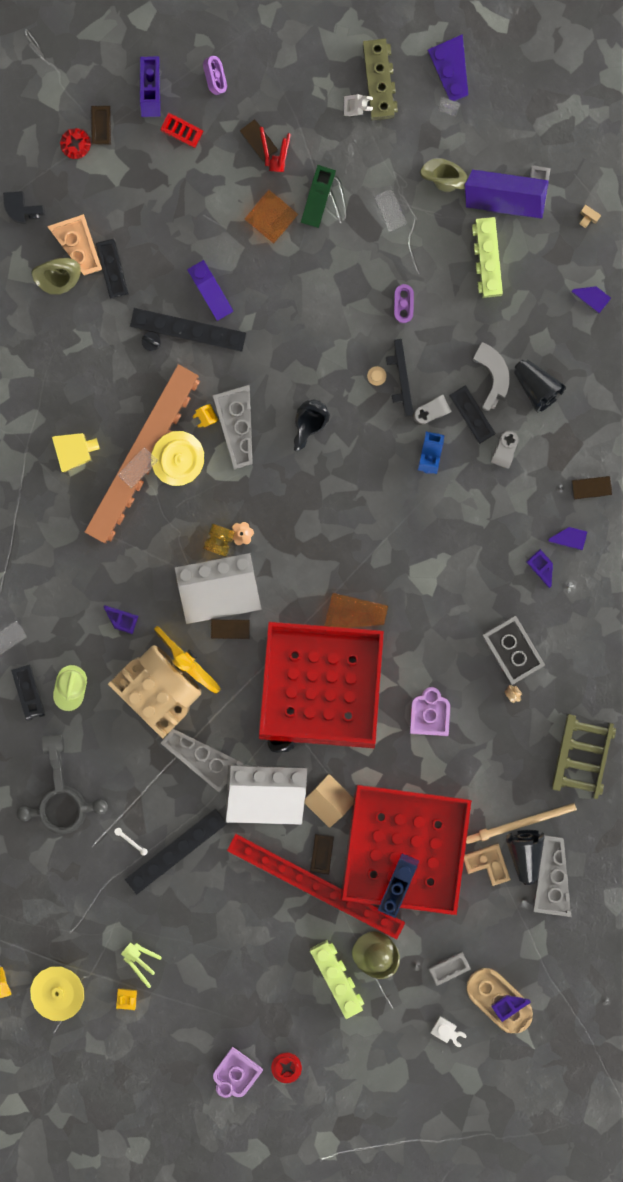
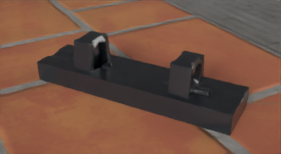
M395 339V355L386 357V364H397L402 393L392 395V402H403L405 417L414 414L402 339Z

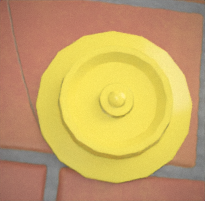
M172 431L163 435L155 443L151 453V465L155 475L162 482L172 486L185 485L193 481L200 474L204 464V451L201 443L193 435L184 431Z
M49 967L42 970L34 978L30 988L31 1001L34 1008L43 1017L52 1021H64L73 1017L81 1009L84 1001V988L80 978L64 967Z

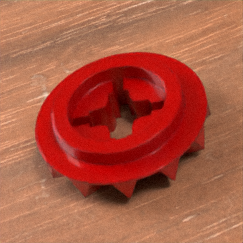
M78 128L68 129L62 135L60 147L67 157L80 159L89 152L91 141L84 130ZM72 136L76 141L81 140L78 144L79 151L74 146H70L72 144Z
M289 1052L281 1053L274 1058L271 1071L279 1082L292 1083L301 1075L302 1064L296 1055ZM291 1062L290 1069L292 1072L286 1071L281 1074L283 1070L282 1064L287 1065Z

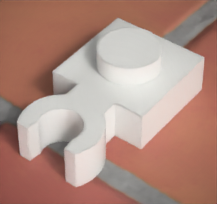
M359 94L344 96V116L363 115V110H373V107L367 106V102L373 100V97Z
M441 1016L430 1032L448 1043L449 1039H452L457 1047H461V1043L456 1041L457 1037H467L464 1032H456L457 1026Z

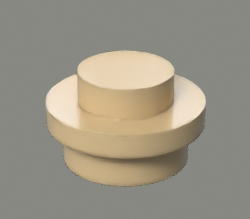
M372 367L368 371L367 379L372 385L379 386L385 382L386 372L381 367Z
M512 685L507 686L505 694L512 703L521 701L520 696L522 693L519 688Z

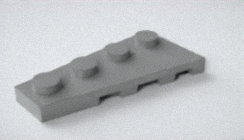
M172 729L160 743L218 793L227 784L228 765L244 764L175 729Z
M544 835L545 839L533 912L572 917L564 838Z

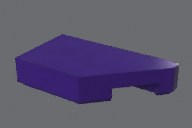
M597 286L577 288L571 291L598 314L611 299Z
M568 527L549 538L548 542L583 550L587 531Z
M539 549L526 563L550 588L552 587L553 563Z
M104 605V610L114 629L133 634L139 616Z
M505 995L492 1004L491 1007L501 1022L530 1004L531 1001L526 998Z

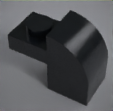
M23 191L3 193L5 210L15 222L26 224L27 216H29V219H40L41 215H45L43 205L25 206Z

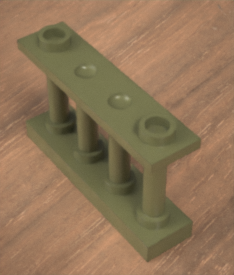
M567 714L551 789L560 791L561 787L568 786L593 792L592 797L594 799H598L599 795L602 796L604 784H601L608 749L610 740L614 739L616 733L613 723L608 722L607 728L581 723L579 720H576V715ZM581 730L605 735L604 745L601 747L574 741L575 739L572 738L573 731ZM574 748L601 754L599 766L570 760L568 752ZM571 767L597 773L596 782L591 784L567 779L566 776H563L565 768Z

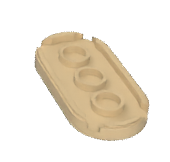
M482 968L475 971L469 977L467 982L469 998L503 1031L507 1033H520L530 1026L533 1016L530 1004L501 1022L492 1009L491 1005L505 995L524 998L498 972L493 969Z

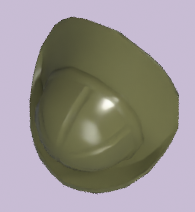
M442 158L432 159L426 162L420 170L421 177L433 181L441 191L451 192L455 189H465L468 177L461 167L451 161Z
M57 258L36 266L32 269L31 274L34 282L43 291L49 294H62L76 285L81 274L80 264L74 259Z
M371 931L358 938L352 950V956L358 968L372 978H388L394 975L399 967L400 955L397 947L388 936L381 932Z

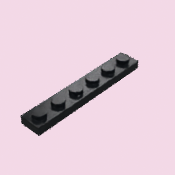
M137 308L133 310L130 323L132 328L240 352L243 351L246 332Z
M215 808L128 876L125 881L137 895L223 828L227 822Z

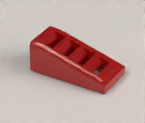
M168 113L160 129L161 132L193 148H196L204 132L171 113ZM171 121H175L172 129L169 130L168 127ZM181 124L182 127L179 133L176 134L175 131L178 125ZM187 127L189 130L184 138L182 135ZM195 131L196 134L191 142L189 138L192 132Z

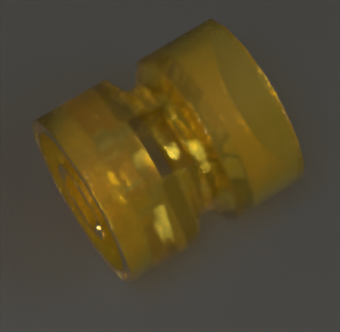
M212 524L209 531L210 538L206 539L203 549L226 557L230 548L228 542H232L235 531ZM216 539L222 540L220 545L215 544Z

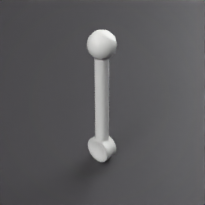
M121 828L115 829L116 835L123 837L138 849L141 855H147V849L141 848L126 836Z

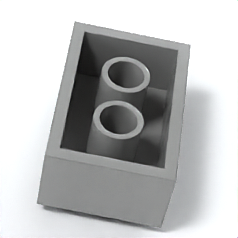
M516 615L482 634L511 685L545 666Z

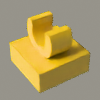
M211 404L195 410L196 413L193 415V419L199 417L201 421L197 425L198 427H207L219 421Z
M118 988L116 1009L135 1010L137 990Z

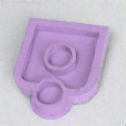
M429 687L423 691L422 696H418L413 700L410 734L449 735L450 703L446 698L441 697L438 689Z
M232 1046L214 1071L213 1079L217 1083L216 1092L223 1098H228L232 1095L235 1097L244 1096L262 1073L263 1068Z

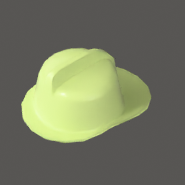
M75 665L66 666L59 671L56 678L53 699L55 704L64 711L77 709L84 699L87 677L80 667Z

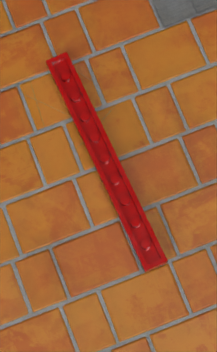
M235 834L227 849V852L396 940L406 923L378 911V908L371 904L341 900V888Z

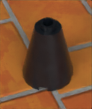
M521 360L515 365L516 370L514 373L537 413L549 408L557 401V394L562 395L566 390V386L529 360Z
M538 830L517 831L518 834L513 836L512 833H509L506 836V842L519 881L523 882L524 885H532L539 878L545 839L544 833L542 832L540 835Z

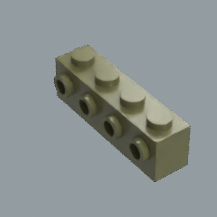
M386 39L363 41L368 96L373 97V100H369L370 107H373V110L370 111L371 121L394 118V113L398 112L397 101H393L392 94L396 93L395 82H391L390 75L393 74V64L389 63L388 55H391V46L386 43Z

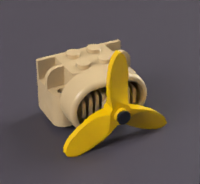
M156 626L154 631L170 649L174 659L162 649L153 645L141 657L133 659L108 685L156 733L164 738L188 714L190 705L201 695V689L188 674L213 693L217 694L221 688L194 661L197 656L190 649L185 653L160 627Z

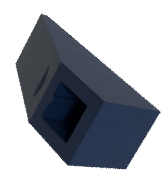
M403 853L401 854L378 911L396 918L419 860Z

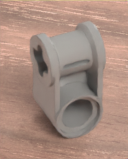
M441 395L415 410L413 418L416 423L423 425L434 419L441 418L452 411L444 395ZM420 411H422V413H427V416L425 417L426 420H424L423 418H418Z
M505 431L501 434L490 463L509 469L518 443L516 433ZM511 434L514 442L507 445L504 437H508Z

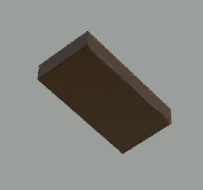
M91 106L92 145H111V106Z
M254 119L242 128L240 132L264 162L265 155L260 133L261 126ZM264 132L270 157L278 149Z
M610 476L572 480L574 500L612 495Z
M211 619V639H250V620Z
M315 834L310 872L329 875L334 836Z

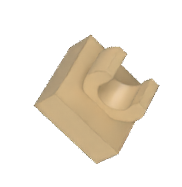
M585 205L580 212L584 216L580 225L586 228L590 221L596 224L601 215Z

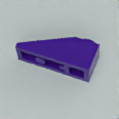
M159 56L140 57L141 117H161Z
M204 260L187 269L217 321L234 312Z

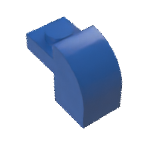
M426 431L418 470L428 474H437L445 435Z

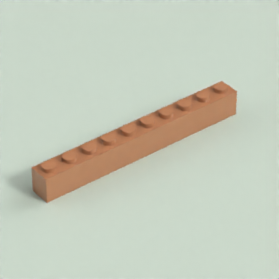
M178 364L85 533L105 544L107 541H112L116 534L113 530L117 524L121 525L126 516L123 512L126 507L130 508L135 500L132 497L135 491L139 492L144 484L142 478L145 474L149 475L152 470L151 453L155 443L163 435L172 432L170 428L173 423L175 425L178 423L181 414H179L181 408L187 407L191 399L188 397L191 390L195 391L200 383L198 380L199 375Z

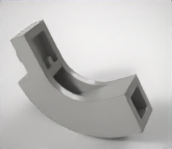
M482 342L472 360L484 366L492 377L491 391L482 406V409L489 412L490 408L495 409L499 401L496 398L497 395L505 398L507 394L509 371L503 357L494 348Z

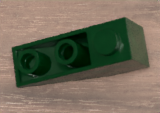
M317 165L300 223L319 228L336 170Z

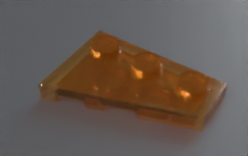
M332 593L325 626L352 628L384 625L388 606Z

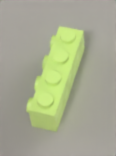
M495 217L476 219L475 224H472L473 236H476L477 243H474V253L478 255L479 260L476 263V272L480 274L481 280L478 282V292L482 293V298L502 296Z
M325 940L310 948V952L345 1019L363 1011L362 1005L364 1002L360 994H355L353 990L355 985L351 977H346L344 973L346 967L342 960H337L335 956L337 950L333 943L329 944Z

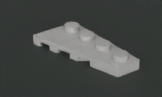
M250 385L213 395L234 470L253 464Z

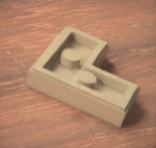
M498 843L465 854L464 863L468 874L486 868L492 886L511 880Z

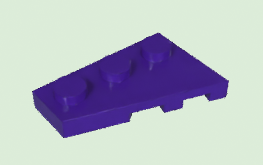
M462 34L427 50L450 103L468 96Z

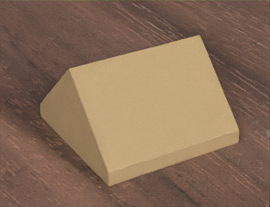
M330 774L305 798V804L329 828L344 816L354 801V798Z

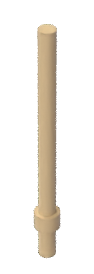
M575 803L489 830H480L479 833L467 836L466 843L470 844L480 840L483 842L489 840V837L576 811Z

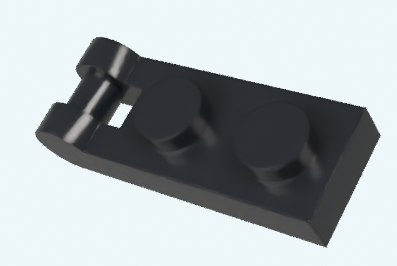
M31 665L11 670L26 721L33 720V717L45 716ZM35 703L36 709L30 710L29 705Z

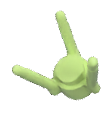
M130 943L121 953L125 957L123 960L131 966L143 983L150 988L151 985L133 962H138L150 974L154 975V971L138 958L141 955L139 951L159 960L162 957L141 947L138 943L135 945Z

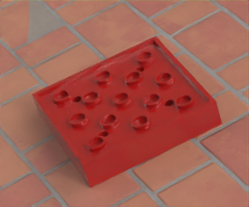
M269 622L259 739L375 749L384 631ZM297 653L298 658H292L291 655ZM355 658L356 662L350 663L349 659ZM292 709L294 713L289 715L287 710ZM345 714H351L352 718L346 719Z
M356 785L341 900L380 905L400 856L403 853L419 860V864L400 908L457 915L472 800ZM380 813L384 814V819L382 821L378 820V815ZM436 821L441 822L440 828L435 827L434 824ZM371 871L377 872V876L375 878L370 877ZM429 878L434 880L432 885L427 884Z

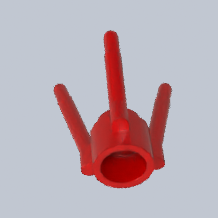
M260 127L265 166H269V171L284 172L291 134L288 133L287 137L283 138L280 156H272V159H270L264 129Z

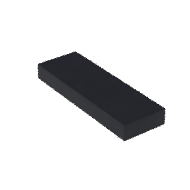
M115 239L96 243L110 299L129 295Z
M466 385L449 395L479 444L496 434Z

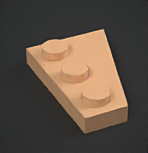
M84 214L47 226L71 259L80 264L81 272L84 276L102 270Z

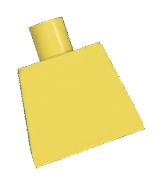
M83 433L52 437L63 473L91 460L90 452L100 449L97 438L86 441Z

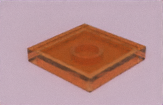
M268 190L244 220L274 244L295 220L298 213Z

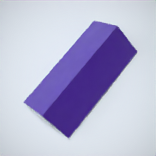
M472 169L465 183L466 208L543 219L549 180Z

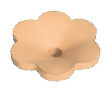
M246 522L241 524L235 523L232 527L233 530L230 532V538L234 540L236 545L249 544L254 534L253 529L249 528V524Z

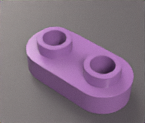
M210 56L204 60L203 68L209 90L214 95H219L227 90V82L220 59L217 56Z
M402 284L396 288L394 293V317L400 323H408L412 319L414 312V291L409 285ZM402 291L407 292L408 296L406 298L400 296ZM402 310L407 312L406 317H401L400 312Z

